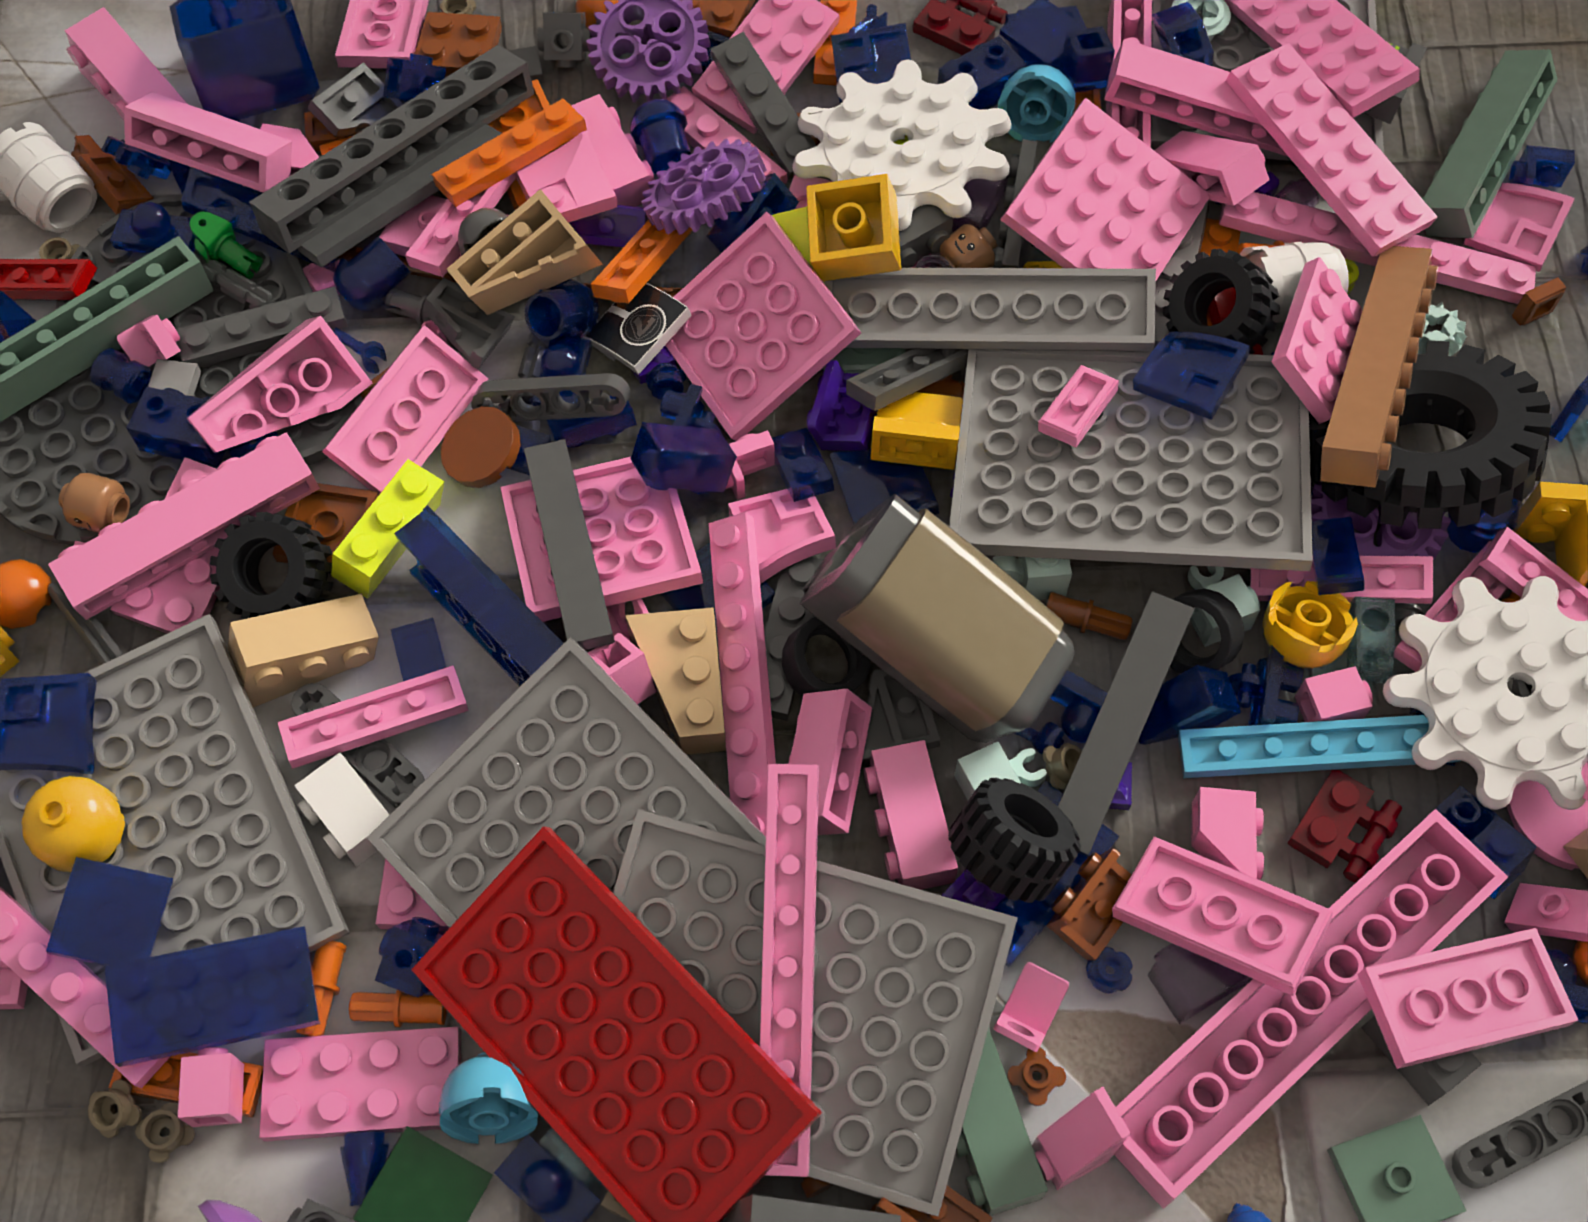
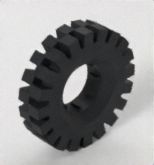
M1428 340L1426 353L1418 354L1416 363H1413L1410 388L1406 389L1403 415L1394 416H1399V426L1413 423L1441 425L1458 432L1467 441L1453 449L1432 453L1409 451L1392 444L1388 471L1380 470L1375 488L1322 481V492L1334 502L1347 497L1346 510L1364 518L1380 505V523L1399 527L1403 526L1408 512L1417 513L1418 529H1441L1443 512L1450 514L1457 527L1479 523L1481 509L1494 518L1511 510L1512 499L1522 502L1534 491L1535 481L1541 480L1546 464L1552 414H1549L1551 404L1545 391L1537 392L1538 381L1527 371L1514 374L1516 363L1500 355L1483 364L1485 349L1464 344L1458 354L1453 357L1448 356L1450 342ZM1309 412L1310 476L1314 482H1318L1321 479L1322 445L1330 420L1319 424Z

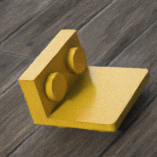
M915 392L882 409H878L877 417L874 416L871 460L955 470L963 399L956 396Z
M1539 482L1511 521V530L1521 538L1528 539L1533 543L1554 541L1557 566L1585 586L1588 581V485Z

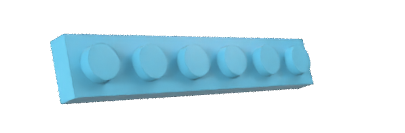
M1425 715L1179 730L1178 741L1183 779L1417 765L1412 758L1411 751L1414 743L1427 733L1429 724ZM1453 760L1447 763L1460 762L1461 760Z

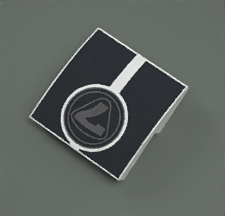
M646 283L630 303L615 302L583 338L611 360H619L639 375L692 315L689 308L683 303Z

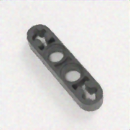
M610 373L490 380L479 385L471 401L472 409L481 406L495 407L507 414L513 422L609 417L618 415L623 411L630 395V388L622 377ZM569 390L578 395L580 402L577 404L565 402L560 396V391ZM603 390H608L609 394L602 392ZM527 392L536 395L541 405L530 406L522 400L521 394Z
M310 683L300 687L295 692L291 705L295 715L298 716L314 711L313 709L308 710L306 707V703L310 700L316 703L320 702L322 707L341 702V700L323 685ZM385 739L341 753L356 773L396 808L410 795L406 792L400 793L397 785L390 778L394 772L406 784L412 783L415 790L425 781L420 770ZM380 750L387 754V760L381 768L368 770L363 767L364 758L371 751Z
M1588 1080L1460 1146L1452 1157V1169L1455 1176L1462 1184L1469 1188H1484L1588 1135V1113L1585 1115L1584 1110L1580 1106L1588 1102ZM1551 1109H1561L1570 1116L1572 1130L1569 1135L1559 1134L1550 1126L1548 1114ZM1510 1130H1521L1529 1137L1532 1149L1528 1156H1519L1509 1148L1507 1135ZM1494 1149L1500 1158L1485 1166L1483 1172L1480 1170L1472 1172L1467 1164L1471 1162L1473 1156L1478 1158Z

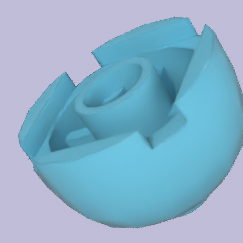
M1030 65L1019 69L1009 78L998 101V108L1005 110L1011 119V128L1008 133L1014 139L1021 142L1022 139L1043 142L1050 140L1049 143L1055 141L1075 112L1074 88L1070 80L1060 70L1048 65Z
M485 1052L464 1061L451 1071L442 1088L439 1101L441 1130L451 1138L466 1143L479 1144V1135H495V1144L507 1143L525 1137L534 1131L537 1126L539 1112L527 1100L522 1086L512 1069L490 1058ZM511 1062L514 1069H516L520 1074H522V1072Z

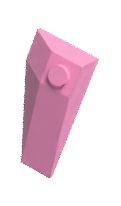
M317 316L305 320L279 340L186 419L213 452L216 453L319 415L341 409L369 387L372 381L322 316Z

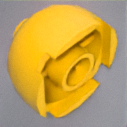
M1306 581L1304 587H1291L1292 582L1284 583L1274 590L1264 613L1263 630L1266 643L1275 655L1284 662L1296 667L1313 669L1332 663L1348 648L1358 625L1357 617L1353 620L1349 613L1351 604L1336 590L1318 582Z
M76 776L54 779L38 789L27 802L21 821L23 840L37 859L57 871L70 873L86 871L82 868L89 867L95 862L101 864L117 848L121 842L125 827L124 814L120 812V805L117 802L119 800L115 794L96 781Z

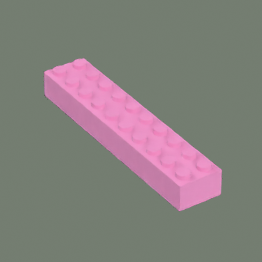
M1435 809L1329 908L1333 910L1332 920L1293 996L1252 979L1116 1106L1118 1113L1131 1134L1114 1156L1164 1209L1372 1009L1358 977V973L1365 967L1431 952L1490 896L1508 876Z

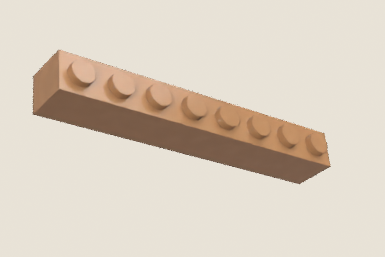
M1393 246L1379 254L1322 445L1320 481L1375 488L1380 470L1388 471L1392 444H1387V442H1396L1399 416L1394 415H1403L1406 389L1410 388L1413 363L1417 361L1420 338H1423L1426 314H1429L1432 290H1435L1437 283L1438 266L1431 265L1432 249Z

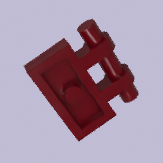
M930 0L913 21V32L977 62L995 37L996 27L988 23L991 20L1003 25L1007 19L1008 11L998 7L997 2L994 0H947L945 4L938 0ZM963 7L976 14L972 17L959 10Z
M1334 769L1328 775L1287 844L1327 869L1336 855L1349 862L1343 871V875L1348 880L1356 883L1364 876L1366 871H1369L1378 862V850L1384 840L1392 838L1398 828L1396 820L1402 811V806L1393 800H1386L1380 811L1371 809L1366 805L1375 791L1340 770ZM1356 823L1368 830L1361 843H1355L1347 838Z

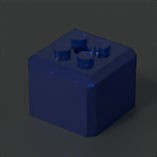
M178 0L169 6L176 40L203 110L237 121L311 100L315 97L320 86L291 0Z

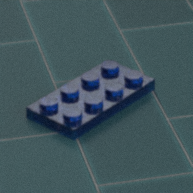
M305 926L104 966L114 1059L118 1067L321 1024Z

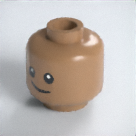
M964 224L951 233L950 237L941 244L940 255L936 257L940 268H992L995 262L993 249L997 247V243L985 227L978 230L971 224Z
M80 473L70 483H66L62 487L59 494V505L62 507L64 518L69 524L99 533L110 524L123 523L126 520L130 508V499L125 493L122 484L118 481L92 473Z

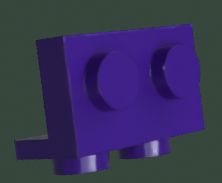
M831 360L827 363L824 374L818 380V393L813 408L809 410L807 415V428L821 450L867 451L872 435L874 416L877 417L878 410L874 411L867 408L864 404L846 394V380L860 373H844L837 360Z

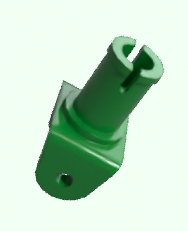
M199 212L192 216L190 229L196 237L194 241L195 249L207 264L210 260L223 261L248 279L254 277V273L250 269L258 273L263 259L236 241L232 224L229 221L209 212Z

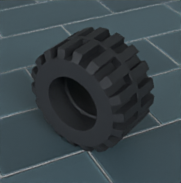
M1212 249L1210 256L1205 252H1201L1195 255L1196 261L1194 263L1188 260L1180 266L1183 272L1179 276L1173 274L1170 282L1174 284L1172 290H1165L1163 298L1169 302L1168 306L1163 307V316L1170 320L1166 323L1168 331L1175 335L1174 339L1195 353L1254 354L1253 347L1256 344L1263 347L1268 341L1264 335L1268 330L1274 332L1277 325L1272 320L1273 315H1280V305L1273 301L1279 297L1277 288L1271 285L1273 282L1271 277L1246 257L1231 250H1228L1226 253L1221 249ZM1235 287L1236 301L1231 313L1220 323L1208 326L1207 311L1211 301L1221 291Z
M257 512L256 517L246 515L239 518L241 526L230 524L224 530L228 537L226 539H217L214 547L220 550L217 557L211 556L210 565L216 566V573L210 575L211 584L220 586L221 589L215 592L219 601L229 602L226 609L232 614L242 615V619L325 602L326 599L321 596L323 591L331 592L333 582L327 581L328 573H331L332 563L327 562V557L332 555L330 546L320 544L324 540L321 533L312 530L311 525L304 521L276 513ZM280 545L288 559V573L283 584L276 591L267 594L259 582L258 566L261 558L270 548Z
M994 777L988 781H982L951 825V830L948 833L953 853L959 857V862L974 878L998 894H1003L1015 901L1020 899L1026 903H1033L1034 900H1044L1076 859L1081 849V845L1078 842L1080 840L1078 832L1073 828V823L1056 804L1031 787L1007 778L1002 780Z

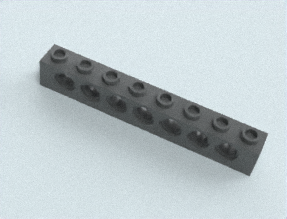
M497 45L254 198L249 203L261 233L286 252H293L301 244L485 124L488 125L534 95L527 62Z

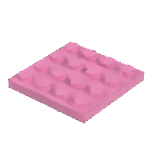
M1085 98L1000 220L1063 268L1156 269L1157 280L1210 197L1207 195L1208 192Z
M766 212L673 297L687 306L692 316L665 346L730 438L736 441L753 430L862 332L775 218Z
M665 449L573 470L606 607L703 583L702 572ZM528 480L502 486L500 489L530 623L532 625L561 618V610L532 482Z

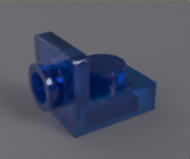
M1527 145L1520 160H1515L1511 166L1509 182L1526 186L1535 184L1544 187H1561L1575 164V150Z

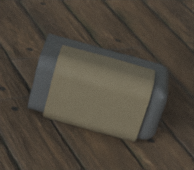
M896 494L872 509L855 523L838 547L824 558L804 586V596L800 600V605L964 736L975 742L987 743L1027 729L1041 713L1070 667L1075 654L1073 641L1062 630L1064 622L1060 617L929 510L924 508L917 512Z

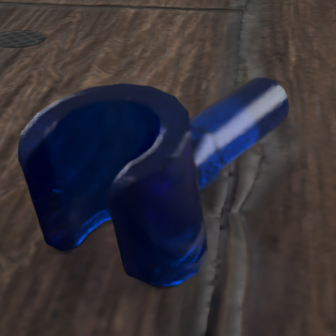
M874 4L868 5L866 8V18L849 29L850 37L854 38L866 29L872 33L885 31L888 13L884 12L882 15L877 16V6Z
M337 327L333 330L343 344L361 355L363 367L366 371L373 374L379 372L378 364L373 359H370L373 356H377L387 361L384 347L379 342L370 341L364 344Z
M1047 722L1039 732L1030 727L1013 733L1032 742L1034 748L1042 755L1046 747L1053 746L1057 749L1064 743L1062 739L1064 731L1053 722Z

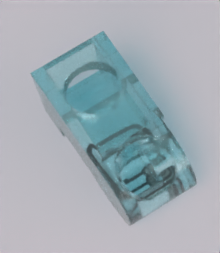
M1355 596L1350 602L1349 613L1353 620L1357 617L1358 625L1348 646L1347 668L1356 666L1361 680L1366 682L1385 683L1392 676L1394 666L1395 600Z

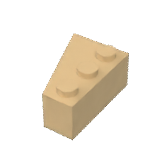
M540 189L451 264L447 271L467 296L489 315L603 264Z
M361 593L230 622L228 651L252 707H256L294 692L306 684L319 682L374 660L379 636Z
M714 607L625 615L631 642L645 655L657 691L655 694L678 747L686 755L726 751Z

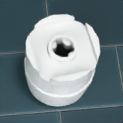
M26 122L22 123L26 129L15 132L10 127L0 134V193L7 197L11 205L42 230L54 233L69 231L86 219L95 206L97 194L93 180L79 165L78 161L68 151H64L59 147L56 140L40 124Z
M1292 242L1271 248L1265 245L1244 248L1240 253L1241 256L1246 257L1260 267L1273 280L1271 285L1276 287L1279 293V297L1273 301L1280 305V315H1273L1272 320L1276 323L1286 321L1304 265L1313 259L1320 257L1328 269L1334 270L1340 279L1341 287L1348 293L1349 279L1345 258L1338 248L1328 243Z

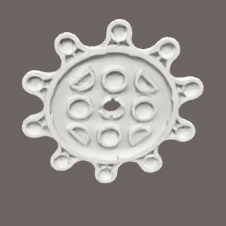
M912 60L899 62L893 73V78L879 84L868 83L856 73H845L839 78L836 85V93L843 101L840 105L829 109L807 107L801 111L798 118L799 130L818 138L820 143L816 147L801 151L796 155L792 164L794 174L803 179L826 177L833 182L888 174L897 195L899 231L906 229L911 224L913 211L923 205L937 206L944 214L953 218L967 215L971 210V200L963 189L967 182L973 179L999 181L1006 178L1009 174L1010 166L1006 157L999 152L986 148L985 143L989 139L1008 133L1011 128V119L1008 113L1001 108L979 110L968 105L970 100L977 94V85L973 77L967 73L957 74L942 84H931L922 80L921 70L917 63ZM905 135L908 136L909 141L903 145L893 143L896 140L904 139Z
M1547 576L1533 578L1526 583L1520 600L1517 602H1502L1488 592L1481 580L1475 577H1467L1458 581L1453 587L1452 597L1458 610L1457 617L1453 621L1438 622L1421 614L1406 617L1400 624L1399 635L1407 645L1419 652L1422 665L1415 673L1395 675L1387 679L1383 686V695L1389 704L1400 708L1410 707L1417 709L1428 719L1429 728L1427 733L1414 743L1411 751L1414 762L1427 770H1436L1453 760H1462L1469 763L1475 769L1478 777L1476 797L1483 806L1489 809L1498 810L1506 807L1513 797L1516 785L1529 780L1544 785L1553 801L1561 808L1574 810L1582 807L1586 802L1583 795L1587 787L1581 772L1583 766L1588 762V620L1575 621L1560 612L1557 607L1559 590L1555 581ZM1511 678L1522 680L1528 685H1532V694L1528 697L1516 696L1508 689L1507 682Z

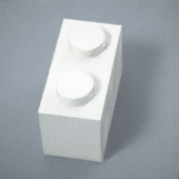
M341 752L294 785L303 798L296 805L312 826L321 821L329 832L323 837V840L339 860L347 855L357 867L378 851L367 837L390 814Z

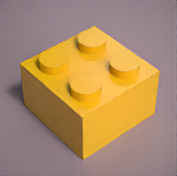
M888 174L806 186L810 263L822 281L901 270L897 195Z

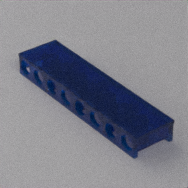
M428 505L423 508V512L394 533L395 537L416 558L418 564L409 570L411 575L519 687L564 644Z

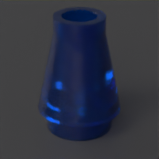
M385 1131L344 1134V1147H339L350 1195V1206H360L387 1159L390 1144H385Z

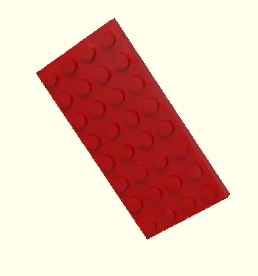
M543 826L411 969L490 1058L512 1069L522 1086L527 1100L636 1222H721L729 1214L736 1202L746 1196L823 1113L549 827ZM511 1062L522 1072V1074H520V1073L513 1067V1065L511 1064Z

